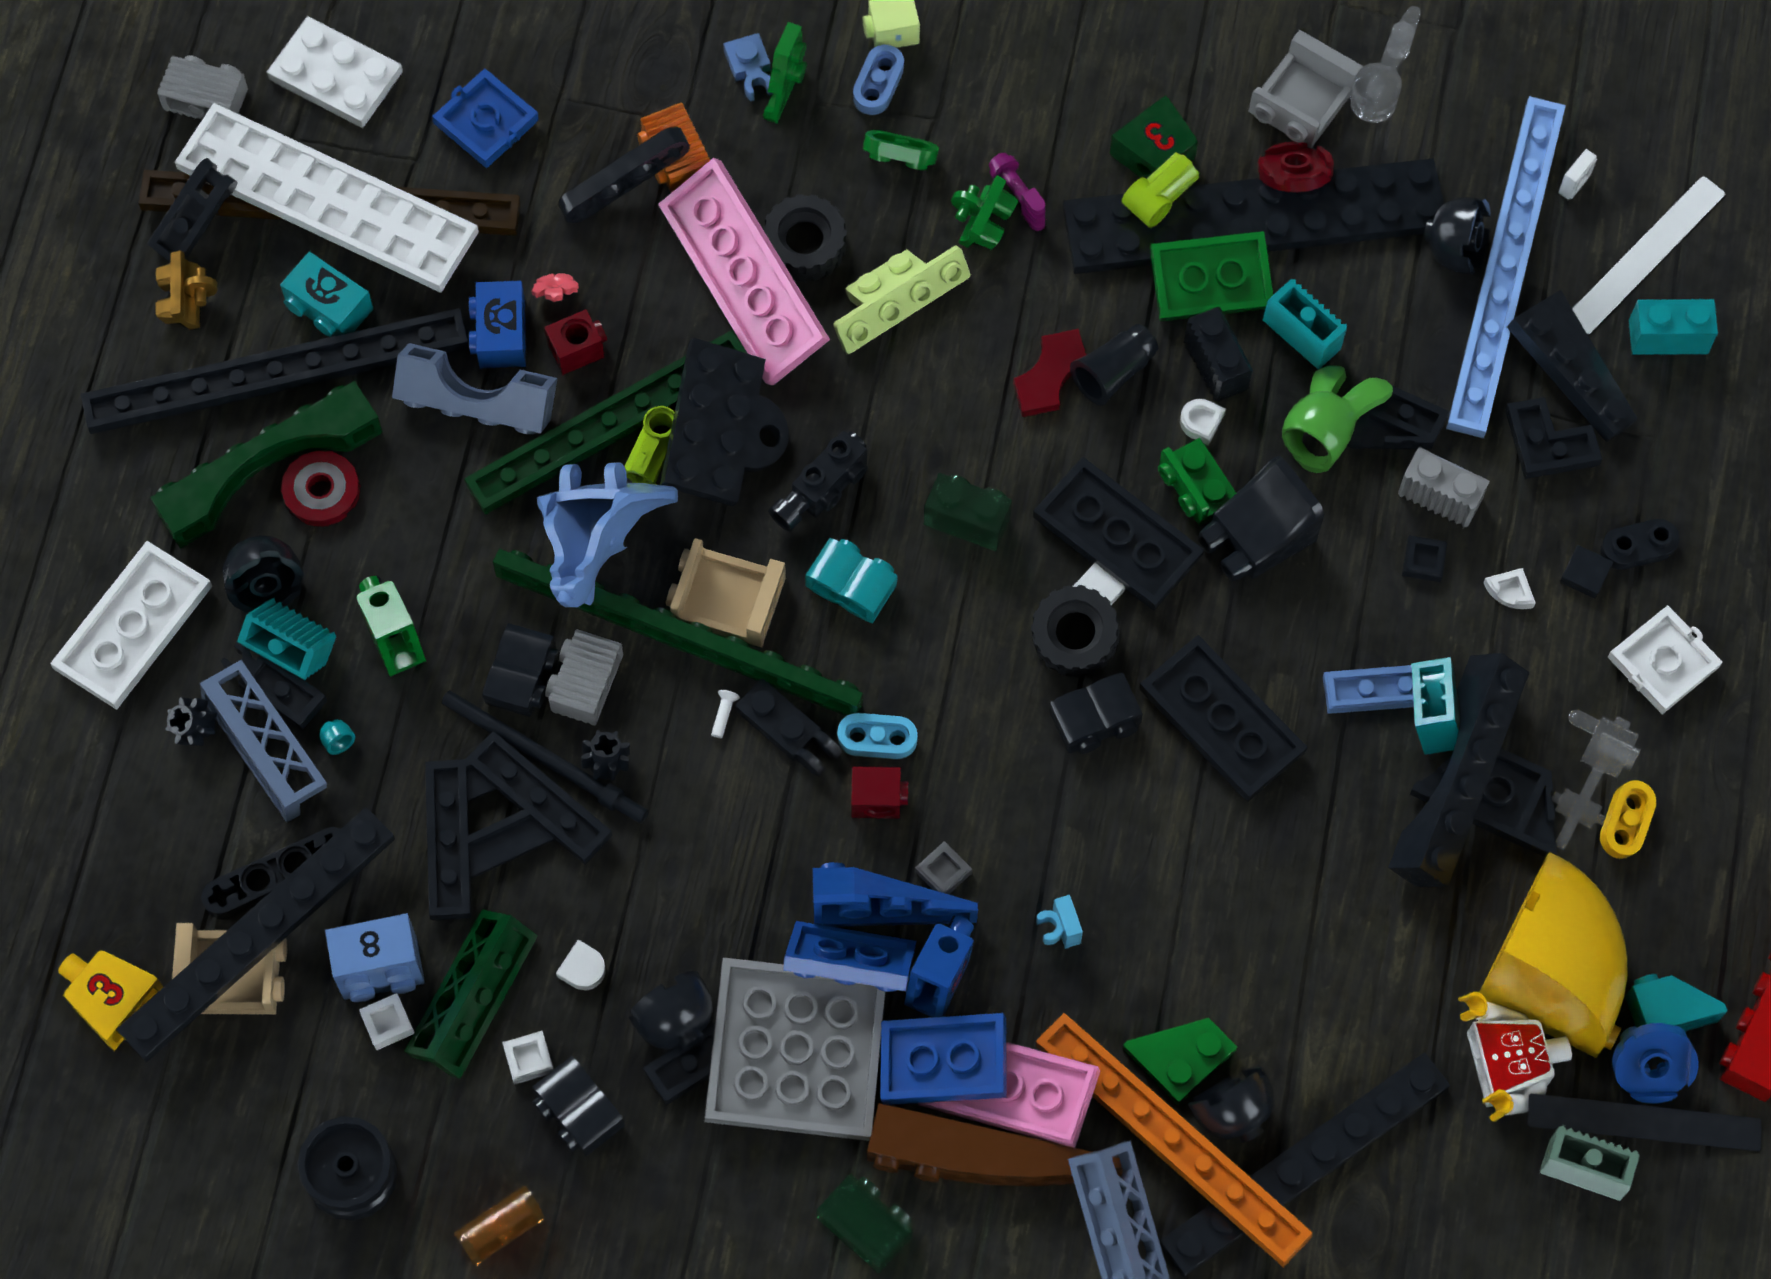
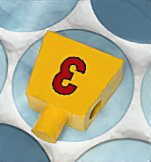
M102 950L97 952L89 963H86L76 954L72 953L64 959L58 970L60 975L71 982L63 996L114 1051L124 1040L116 1029L163 988L158 978Z

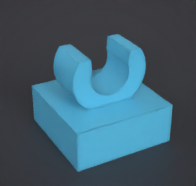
M1070 895L1054 899L1052 911L1045 910L1037 915V925L1050 922L1056 928L1052 933L1043 935L1044 944H1055L1060 938H1062L1065 949L1081 944L1083 931Z

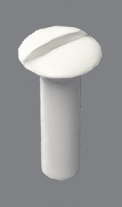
M728 690L718 691L721 703L711 733L716 738H723L732 704L740 699L738 694Z

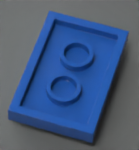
M796 921L785 954L783 971L793 972L802 978H813L815 976L830 978L844 985L856 983L872 985L885 992L906 991L914 959L916 941Z
M1004 1013L881 1021L880 1100L883 1104L895 1105L1007 1098V1021Z

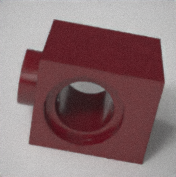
M587 309L544 327L547 345L562 375L604 358L603 342L607 341L605 331L599 320L592 321ZM576 337H582L586 339V341L581 344L570 343V341Z
M852 767L851 818L900 819V805H908V781H900L901 767Z

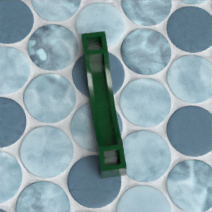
M355 381L346 386L335 387L322 400L313 405L308 404L300 407L294 412L292 417L280 424H271L265 427L259 433V436L246 443H238L230 447L225 455L211 463L206 462L198 465L190 475L180 481L163 485L157 491V494L150 497L157 514L181 549L214 530L221 512L233 494L248 479L265 467L284 458L316 450L350 452L383 433L379 418Z

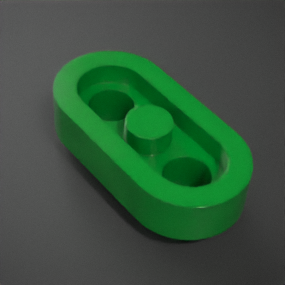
M878 130L867 131L863 144V149L869 153V157L873 160L889 162L891 159L904 161L907 167L916 170H926L928 165L936 164L939 147L932 142Z

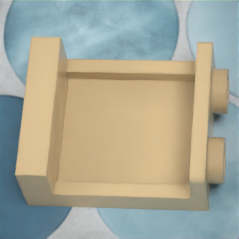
M695 538L691 549L685 548L681 555L678 571L682 572L678 584L672 583L667 595L666 606L670 607L671 612L678 620L689 624L691 622H699L708 626L714 634L723 637L734 636L748 644L762 648L786 579L785 563L770 559L768 566H763L707 550L703 547V540Z
M177 923L172 979L226 931L197 930L193 923ZM285 938L201 1014H276L277 1001H283L285 983L284 977H279L280 962H285L287 958V939Z

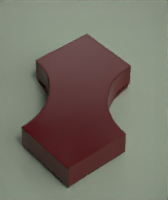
M1079 329L1041 336V356L1038 362L1025 374L1013 378V386L1022 417L1060 409V390L1063 384L1072 376L1070 364L1086 355Z

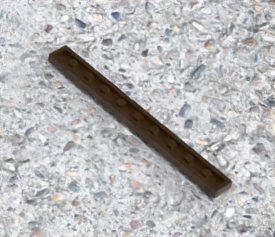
M144 170L138 202L140 209L168 212L191 175L184 172ZM205 183L202 190L209 195L214 187ZM396 187L476 224L479 233L517 236L521 205L520 195ZM233 195L225 199L216 213L218 216L284 220Z

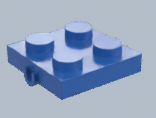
M484 68L464 88L457 86L451 94V99L432 116L434 125L485 168H488L539 121V115L536 110Z

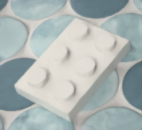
M308 16L267 71L269 80L361 128L366 125L403 73L402 66L398 62Z

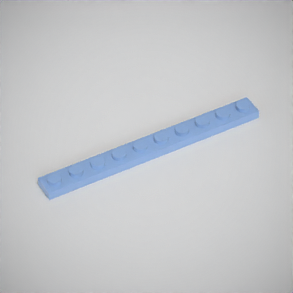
M1530 96L1528 98L1446 426L1448 430L1483 439L1486 434L1510 336L1507 326L1514 319L1566 105Z

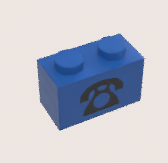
M522 281L476 282V297H469L470 320H476V331L469 332L470 354H477L480 368L526 367L525 295Z

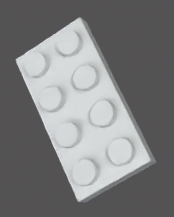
M146 541L50 663L52 668L117 710L212 588L211 581Z

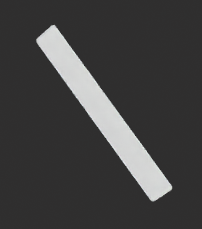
M1701 177L1574 306L1573 311L1587 334H1590L1724 197L1725 192L1706 177Z

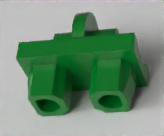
M996 175L992 184L986 185L983 188L980 197H977L980 189L975 185H970L968 191H956L954 193L951 203L958 210L955 218L958 221L965 222L968 215H970L958 241L959 244L969 248L975 242L992 250L999 243L1004 233V228L988 219L991 213L1006 221L1018 203L1017 198L1003 189L1007 180Z

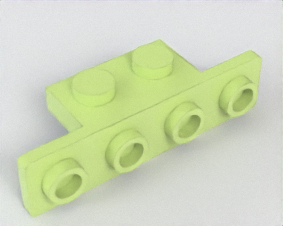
M953 246L927 264L906 249L892 256L886 263L870 273L862 275L856 282L846 287L845 290L849 300L858 307L833 324L842 349L847 354H851L967 280L971 274L962 249L958 246Z

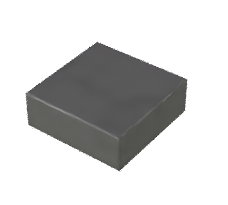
M944 841L915 867V872L933 890L949 895L972 874V868Z

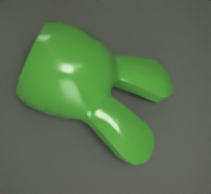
M1330 365L1317 370L1312 378L1310 394L1301 398L1288 413L1282 428L1284 444L1295 460L1309 472L1320 473L1328 471L1347 447L1358 418L1374 407L1386 402L1392 396L1393 388L1388 381L1380 378H1368L1353 387L1345 396L1340 397L1336 394L1346 379L1344 367ZM1304 433L1310 434L1321 442L1326 448L1328 455L1315 456L1309 452L1302 443Z

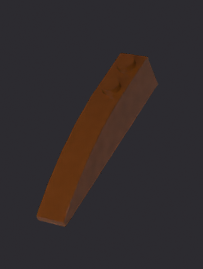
M879 1103L867 1150V1161L874 1162L876 1169L885 1172L897 1173L899 1168L913 1171L916 1178L929 1182H938L939 1178L986 1185L1045 1186L1075 1184L1068 1159L1092 1152ZM1112 1157L1116 1173L1120 1177L1123 1169L1120 1158Z

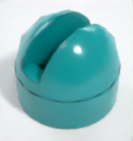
M342 720L328 721L320 729V740L329 754L336 755L346 751L354 743L355 734L349 725Z

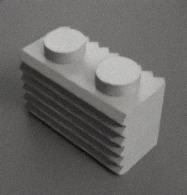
M188 55L184 59L172 56L157 94L165 111L177 112L180 115L184 114L187 117L192 116L195 119L203 120L213 103L239 114L248 87L244 74L231 65L223 64L218 68L207 65L203 60L195 56Z
M1419 447L1404 474L1398 494L1400 497L1405 496L1407 501L1412 499L1414 504L1419 503L1421 507L1426 506L1428 511L1434 510L1435 514L1440 513L1442 518L1447 516L1449 521L1455 520L1456 524L1461 523L1463 528L1469 526L1490 481Z
M576 629L572 640L566 639L561 648L559 661L563 662L560 672L558 675H551L546 687L545 696L549 697L551 711L562 716L574 718L577 721L581 720L584 723L596 725L623 657L622 643Z

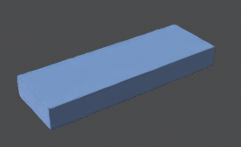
M1411 665L1330 671L1323 674L1328 714L1414 707Z

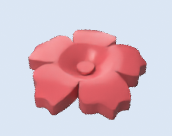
M558 273L555 276L554 274H548L536 280L537 283L534 284L532 289V296H535V298L545 296V299L553 302L562 301L563 294L570 295L573 292H578V282L574 281L573 277L569 274Z

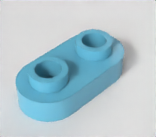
M853 713L844 717L838 726V743L844 752L853 756L902 759L912 754L917 745V729L909 719L902 716ZM858 732L863 734L865 738L860 742H855L850 736ZM893 736H901L905 741L901 745H894L890 739Z

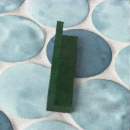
M481 910L404 1052L412 1058L431 1062L449 1076L461 1079L538 935L512 915ZM490 924H495L490 936L483 940ZM475 961L470 972L464 975L467 966ZM455 997L451 1007L444 1011L448 1001ZM436 1033L428 1049H424L423 1047L429 1036Z

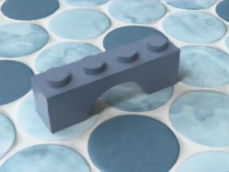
M409 343L397 357L392 398L402 400L405 405L410 407L423 408L428 406L440 409L441 413L447 416H470L478 418V421L485 425L495 426L503 424L515 427L517 432L523 434L542 433L551 421L557 378L520 369L504 387L495 390H481L464 383L454 373L445 351Z

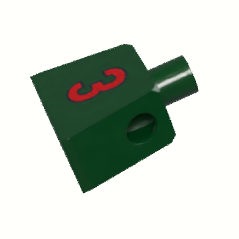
M1165 95L1112 135L1109 154L1139 177L1147 179L1175 153L1183 154L1192 162L1196 158L1198 141L1170 99Z

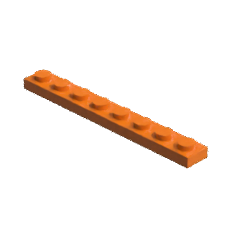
M1065 1013L1036 1040V1047L1042 1052L1098 1066L1100 1074L1092 1097L1282 1267L1312 1238V1231Z

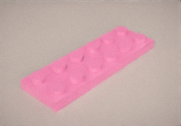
M711 159L658 204L746 352L750 355L766 359L762 377L766 384L775 385L830 340L721 160Z

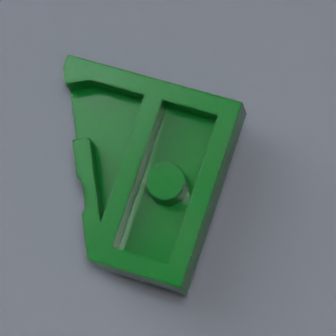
M788 22L774 52L772 73L768 86V92L773 94L764 110L763 119L778 123L795 82L800 84L804 78L807 62H804L803 58L807 44L802 42V26Z
M1210 1018L1131 1039L1125 1042L1122 1047L1123 1051L1177 1106L1230 1058L1238 1048Z

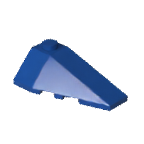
M831 862L821 865V868H813L814 924L830 927L949 924L953 916H960L971 923H977L978 903L859 868L845 867L843 863Z

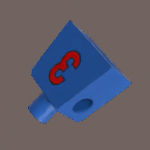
M953 916L947 927L942 924L934 926L910 972L904 1005L933 1018L944 1017L970 960L974 943L970 935L974 926L969 920L960 916Z

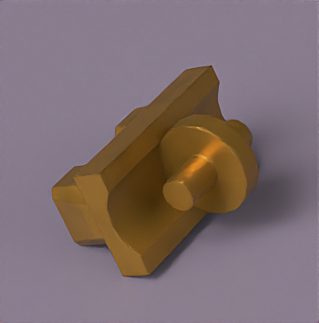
M182 251L172 252L171 263L156 268L158 286L165 292L170 291L169 298L160 299L156 302V316L165 324L180 322L189 330L200 328V306L206 305V297L217 293V281L206 276L205 268L200 267L197 263L186 260Z

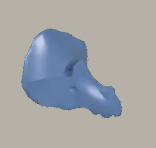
M620 462L606 464L604 484L580 486L582 472L579 465H564L560 471L559 491L537 497V505L544 518L543 524L555 554L554 563L550 567L552 576L550 588L557 602L564 607H579L584 603L591 605L594 601L595 580L602 565L610 556L627 548L623 545L624 539L643 514L658 507L678 502V490L675 487L646 483H627V472L624 465Z

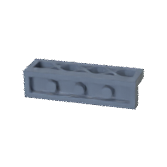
M239 660L199 683L202 699L208 701L207 708L209 711L217 713L216 721L287 823L301 815L299 804L326 789L327 782L242 660ZM240 675L247 686L242 698L227 695L220 685ZM251 692L256 700L250 699ZM234 705L241 706L240 712H238ZM247 707L265 711L268 716L265 728L247 725L244 720ZM272 723L278 731L271 730ZM256 736L262 737L261 744L256 738ZM268 738L286 741L289 746L286 759L270 757L265 750ZM294 754L299 760V762L292 761ZM277 767L284 768L282 774L280 773ZM290 769L307 772L313 782L294 793L287 783Z
M1131 1141L1068 1159L1101 1278L1170 1279ZM1116 1155H1119L1123 1168L1121 1178L1116 1173L1112 1159ZM1128 1198L1132 1201L1135 1210L1133 1219L1128 1216L1126 1209ZM1139 1239L1144 1242L1146 1249L1144 1260L1140 1257L1137 1247Z

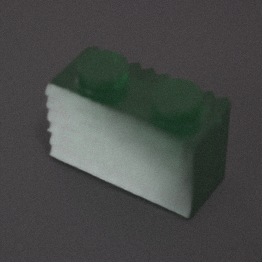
M849 1174L817 1208L816 1218L879 1274L912 1238L913 1229L908 1226L912 1220L897 1205L893 1204L888 1208L877 1197L881 1192L866 1177L862 1176L857 1180L852 1174Z

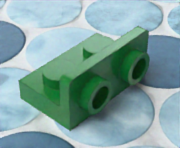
M1200 438L1174 452L1170 447L1161 451L1158 466L1159 474L1167 486L1172 485L1179 495L1178 501L1183 512L1188 517L1193 516L1199 527L1211 521L1213 513L1236 494V491Z

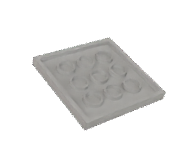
M723 957L704 1122L870 1141L885 991H881L872 985L860 983L844 985L836 982L834 979L818 976L802 978L793 972L783 971L784 964Z

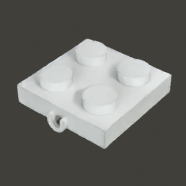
M1668 605L1610 651L1608 655L1610 661L1628 678V681L1636 687V690L1640 691L1662 715L1719 669L1723 663L1702 641L1703 635L1700 630L1694 626L1689 628ZM1692 632L1697 635V638L1692 635Z

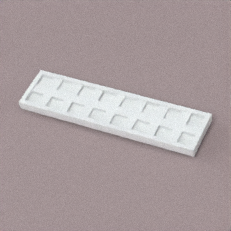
M213 103L175 161L178 170L191 175L197 165L205 158H208L217 165V171L222 175L228 174L237 181V187L231 195L440 293L479 233L478 226L472 222Z

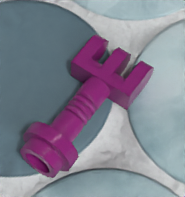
M1007 153L996 155L989 162L990 176L994 179L998 175L1007 180L1006 185L1021 204L1024 219L1033 230H1043L1045 227V201L1035 187L1029 190L1024 182H1022L1016 173L1019 164L1014 156H1008Z

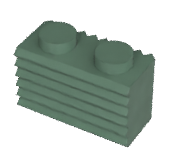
M1564 1125L1557 1128L1549 1139L1540 1173L1621 1201L1630 1190L1640 1155L1637 1150L1631 1153L1629 1147L1623 1150L1621 1145L1615 1147L1613 1142L1607 1144L1604 1139L1598 1141L1596 1136L1590 1138L1588 1134L1582 1136L1580 1131L1574 1133L1572 1128L1566 1130Z

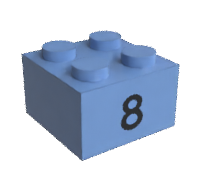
M408 913L325 930L333 978L344 1000L351 999L352 1002H364L373 999L376 993L391 991L394 994H403L415 990L416 985L425 984L417 936Z

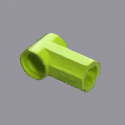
M1175 153L1147 179L1142 177L1134 182L1125 192L1121 202L1146 226L1152 228L1164 219L1170 211L1172 203L1199 179V173L1187 157L1183 154Z
M653 407L644 416V426L624 466L627 478L632 483L655 484L662 471L675 413L669 407ZM661 425L670 428L668 432L663 434L652 431L655 427Z

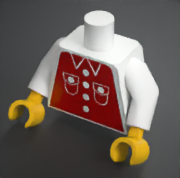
M1472 992L1459 997V1001L1465 1002L1470 1009L1460 1014L1461 1020H1478L1472 1023L1467 1035L1484 1097L1482 1102L1483 1104L1485 1103L1486 1108L1494 1106L1496 1112L1489 1116L1490 1120L1495 1122L1504 1115L1528 1112L1529 1094H1546L1547 1085H1549L1554 1077L1552 1064L1572 1059L1568 1038L1563 1036L1546 1040L1542 1024L1539 1020H1529L1523 1013L1488 1002L1479 992Z

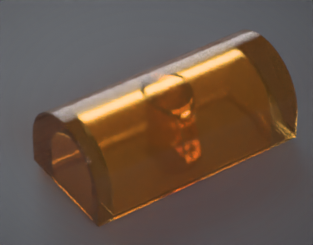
M523 1185L453 1234L472 1263L478 1265L544 1220V1215L535 1198L527 1187Z

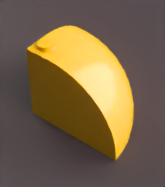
M1549 852L1479 993L1488 1002L1523 1013L1529 1020H1539L1542 1024L1543 1032L1555 1038L1566 1036L1571 1046L1597 1058L1604 1047L1612 1049L1621 1031V1027L1615 1025L1621 1009L1627 982L1625 941L1615 912L1596 884L1573 864Z

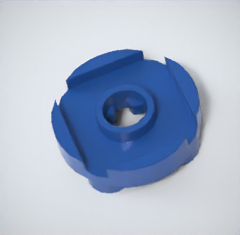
M1650 1023L1625 1029L1620 1036V1042L1616 1046L1612 1057L1613 1072L1620 1087L1629 1092L1635 1100L1648 1104L1664 1103L1678 1096L1677 1091L1682 1089L1686 1083L1688 1087L1693 1083L1699 1067L1697 1053L1685 1031L1679 1026L1664 1023ZM1653 1057H1660L1665 1060V1063L1657 1065L1656 1070H1650L1649 1065L1646 1064Z

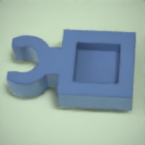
M759 33L723 43L724 52L735 81L745 79V95L748 100H754L753 87L756 85L764 86L768 96L772 95L773 93L768 92L770 76L765 73L771 71L770 61Z

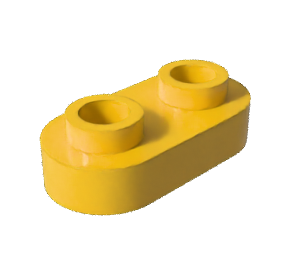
M1638 780L1629 781L1614 792L1600 832V842L1603 849L1614 858H1627L1638 852L1644 843L1656 808L1655 793L1646 783ZM1627 798L1634 801L1635 810L1628 806ZM1615 833L1622 837V845L1616 842L1614 838Z

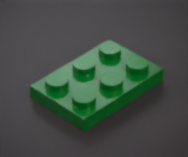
M1264 231L1156 243L1150 246L1160 322L1187 319L1215 307H1220L1224 314L1265 310L1266 302L1273 296Z

